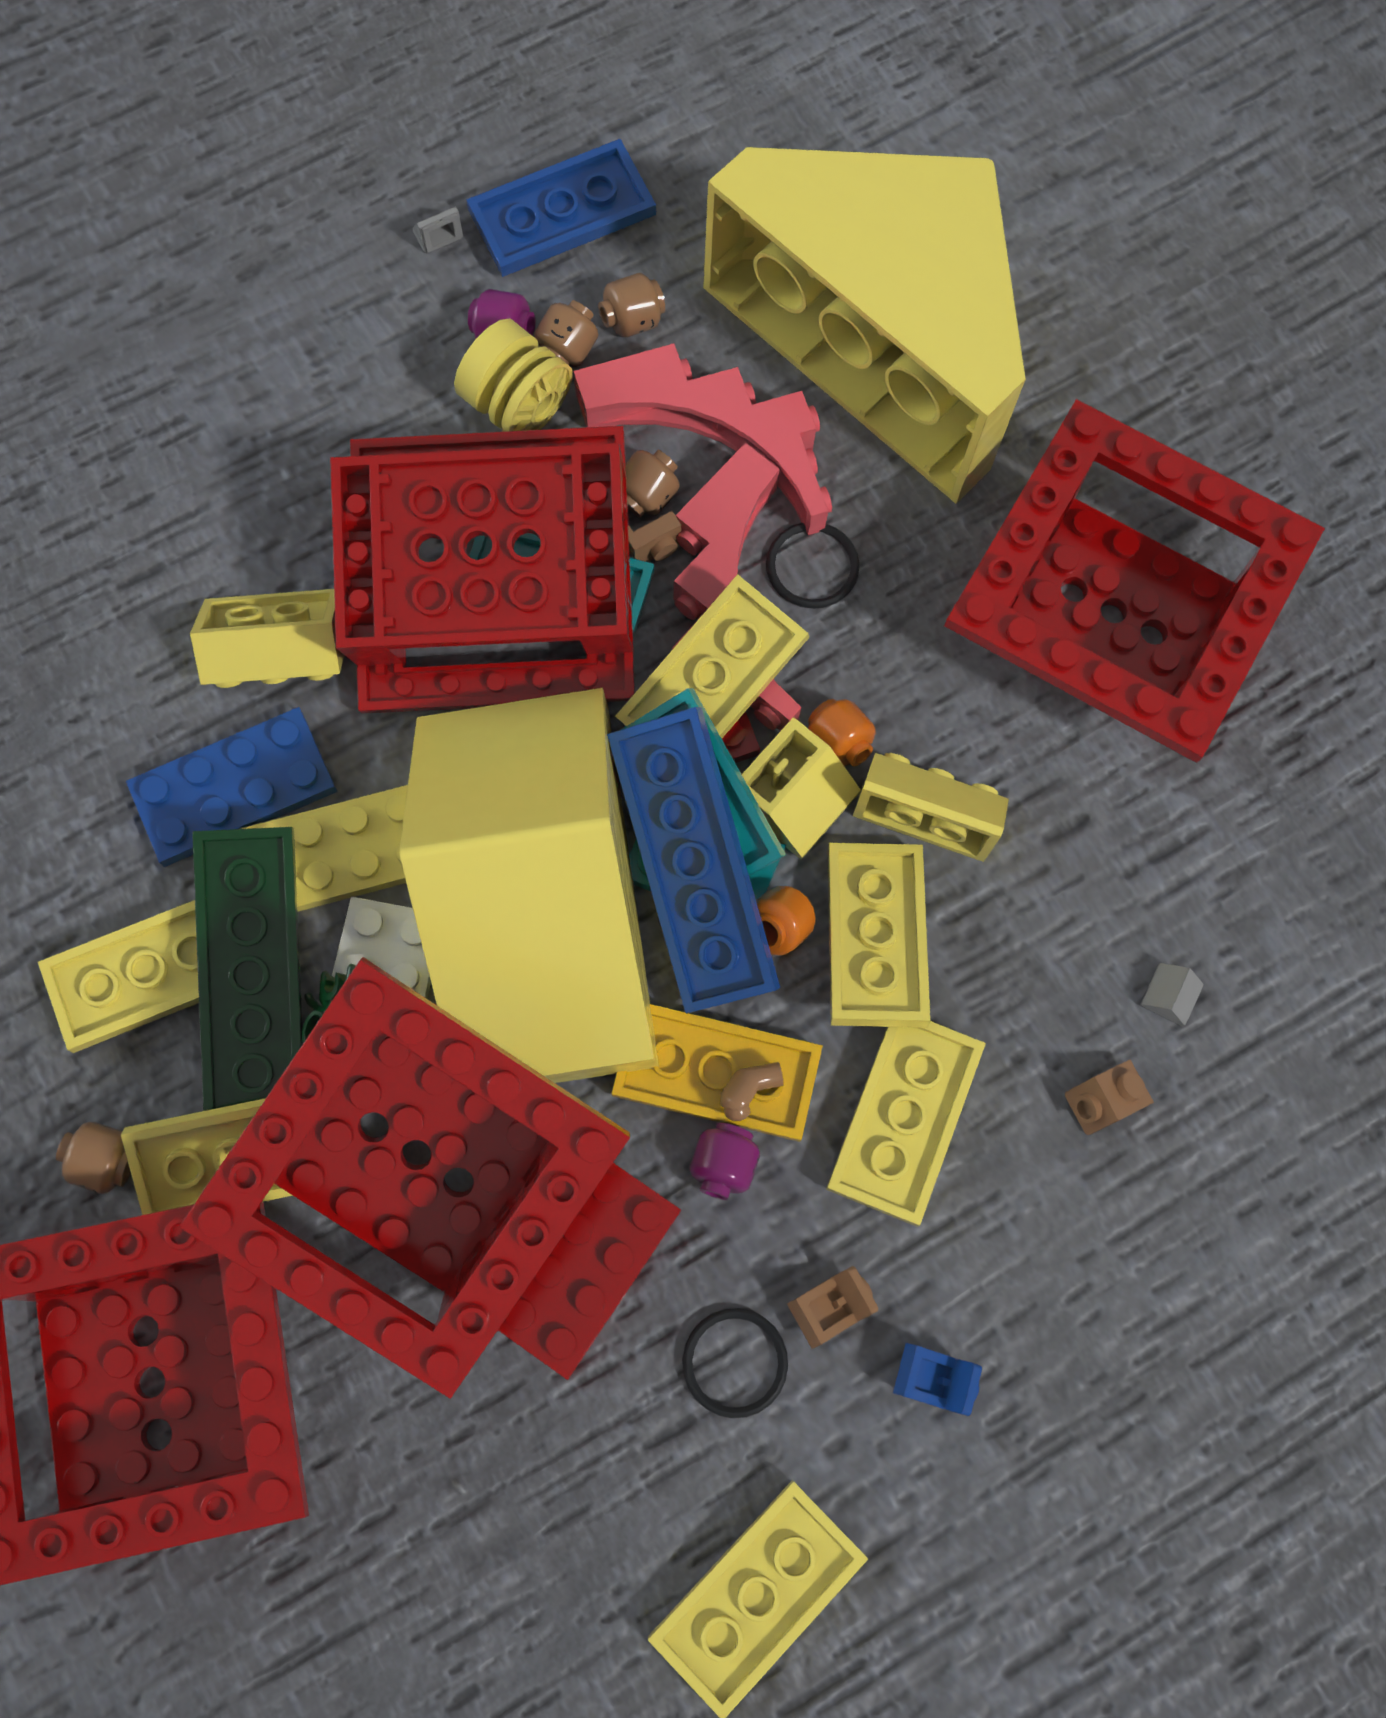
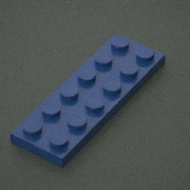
M693 707L607 734L685 1013L773 992L781 988L702 707Z

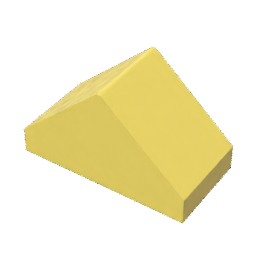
M746 147L708 181L703 288L957 504L991 470L1026 380L994 162L988 158Z
M603 688L417 717L399 849L400 860L437 1006L554 1083L612 1075L620 1071L631 1072L651 1069L655 1066L659 1067L618 772L607 734L612 733L609 708Z

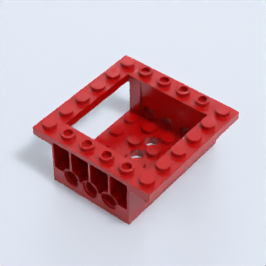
M1076 399L950 612L944 627L1198 763L1207 751L1325 528ZM1095 461L1259 548L1233 582L1076 499V496ZM1066 584L1076 585L1082 590L1084 599L1077 602L1066 599L1061 592V587ZM1106 605L1117 607L1122 612L1123 621L1119 623L1107 621L1101 614V607ZM1151 626L1158 629L1162 634L1163 642L1160 644L1148 643L1141 635V628Z
M623 426L350 439V456L330 457L336 648L357 665L359 712L364 714L470 709L603 688L607 702L629 701L635 694L625 433ZM530 533L539 537L541 545L536 554L531 557H521L515 553L514 544L521 535ZM476 536H485L492 541L490 554L479 560L470 558L466 553L469 541ZM430 538L441 540L444 544V551L439 559L433 562H426L419 558V547L425 540ZM580 640L587 654V659L406 667V648Z
M362 957L179 1228L451 1399L630 1139V1132ZM372 1112L383 1115L389 1125L388 1132L377 1138L366 1135L360 1124L361 1118L364 1115ZM413 1140L422 1141L429 1146L431 1158L421 1165L411 1164L403 1155V1146ZM454 1168L466 1169L471 1173L474 1183L470 1189L464 1192L453 1191L445 1182L446 1173ZM273 1184H276L443 1291L444 1295L436 1323L433 1324L256 1211Z
M262 1200L256 1211L265 1216L264 1202ZM193 1205L0 1245V1586L309 1516L276 1288L179 1228ZM5 1300L36 1301L59 1511L25 1520L2 1306V1301ZM145 1316L152 1317L157 1322L159 1329L157 1338L148 1346L140 1345L134 1337L136 1323ZM151 1367L160 1369L165 1377L164 1389L154 1398L146 1396L140 1387L143 1373ZM156 1419L166 1421L172 1430L171 1440L162 1450L153 1448L147 1440L148 1427Z

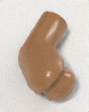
M775 1062L743 1068L734 1073L722 1091L720 1104L724 1107V1114L728 1119L741 1121L747 1118L751 1112L749 1103L757 1091L784 1086L780 1063Z

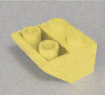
M794 717L742 773L745 782L778 841L781 844H786L785 847L800 859L808 853L861 792V789L831 747Z

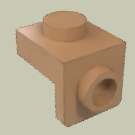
M673 511L634 532L628 524L630 558L650 562L653 559L660 561L672 555L680 545L676 536L681 532V524Z
M1131 1060L1121 1063L1065 1092V1097L1086 1135H1091L1154 1103Z
M854 1266L832 1276L787 1303L812 1349L822 1345L850 1326L878 1311V1306L873 1299L869 1284L860 1276Z

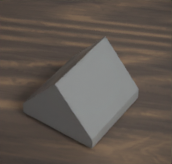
M1160 963L1140 1006L1184 1027L1204 984L1191 968Z

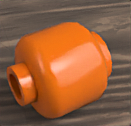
M829 699L821 703L811 713L808 719V729L831 747L844 766L849 764L858 766L871 755L873 751L871 744L874 741L876 729L872 721L854 702L847 699L837 701Z
M776 886L756 900L771 955H785L793 951L813 931L816 921L814 907L801 891L790 886Z

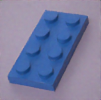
M621 139L466 199L468 211L502 277L656 215V203Z
M300 707L126 781L157 859L163 867L193 855L192 831L240 829L271 821L338 792Z

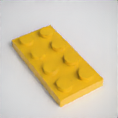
M650 1004L659 1067L655 1066L651 1069L631 1072H617L611 1094L613 1097L801 1142L823 1045ZM779 1062L784 1086L757 1091L749 1103L751 1112L747 1118L741 1121L728 1119L724 1114V1107L720 1104L722 1091L734 1073L743 1068Z

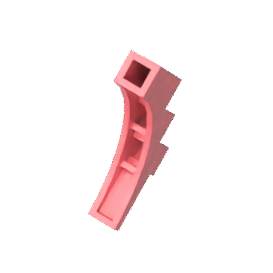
M674 343L573 371L575 394L586 427L660 425L692 431L719 441L736 452L746 442L780 469L777 486L794 506L801 523L805 524L807 535L819 533L820 530L825 528L828 513L832 512V503L827 488L825 486L819 487L815 474L818 473V467L813 452L815 434L820 431V421L816 408L813 405H807L803 391L756 403L753 387L750 382H743L738 367L693 379L688 360L686 358L680 360Z
M746 442L675 515L681 524V532L676 536L678 543L689 554H699L674 580L673 599L675 600V605L684 616L691 620L699 619L738 574L739 560L748 533L759 512L777 490L780 469ZM774 679L751 704V707L755 710L756 718L764 726L771 730L777 728L780 731L793 717L799 721L802 708Z

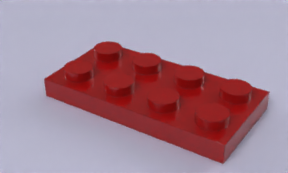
M613 1163L498 1331L566 1380H569L680 1214L681 1209Z

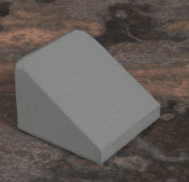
M456 206L418 222L413 227V233L425 254L462 239L461 222Z

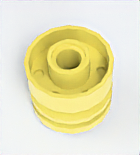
M509 318L492 324L475 339L460 362L454 386L456 393L482 414L488 413L490 421L497 427L502 428L503 432L541 430L562 405L569 392L573 374L572 368L559 357H556L547 347H538V340Z

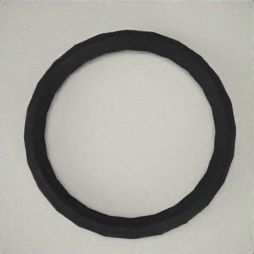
M798 523L785 529L772 542L766 559L768 578L777 593L794 605L816 609L836 604L850 593L859 577L860 563L854 544L846 534L836 527L826 524L825 528L819 532L833 536L845 547L851 565L849 577L843 587L831 596L822 599L799 597L784 587L778 578L775 567L776 555L782 544L791 536L806 531L805 524Z
M741 1308L723 1309L701 1320L690 1333L683 1352V1375L691 1394L705 1409L718 1416L745 1418L760 1413L771 1405L780 1394L788 1371L787 1350L783 1338L776 1327L765 1317L751 1310ZM726 1319H742L758 1325L768 1334L777 1352L778 1368L772 1387L764 1397L744 1407L723 1406L711 1400L697 1384L693 1372V1355L699 1338L715 1323Z

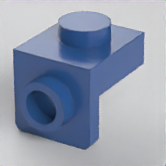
M905 1343L893 1393L941 1409L970 1416L974 1401L979 1393L982 1367L972 1362Z

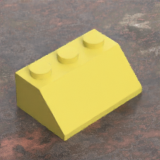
M334 589L205 599L190 632L200 685L215 684L220 688H229L245 681L258 680L265 684H278L286 681L288 678L307 677L315 681L331 678L334 674H340L344 654L336 648Z
M875 753L853 817L984 862L1002 836L1009 799L998 795V791L991 786L975 783L971 786L956 781L954 776L945 770L930 768L927 771L910 765V761L895 753H885L884 755Z

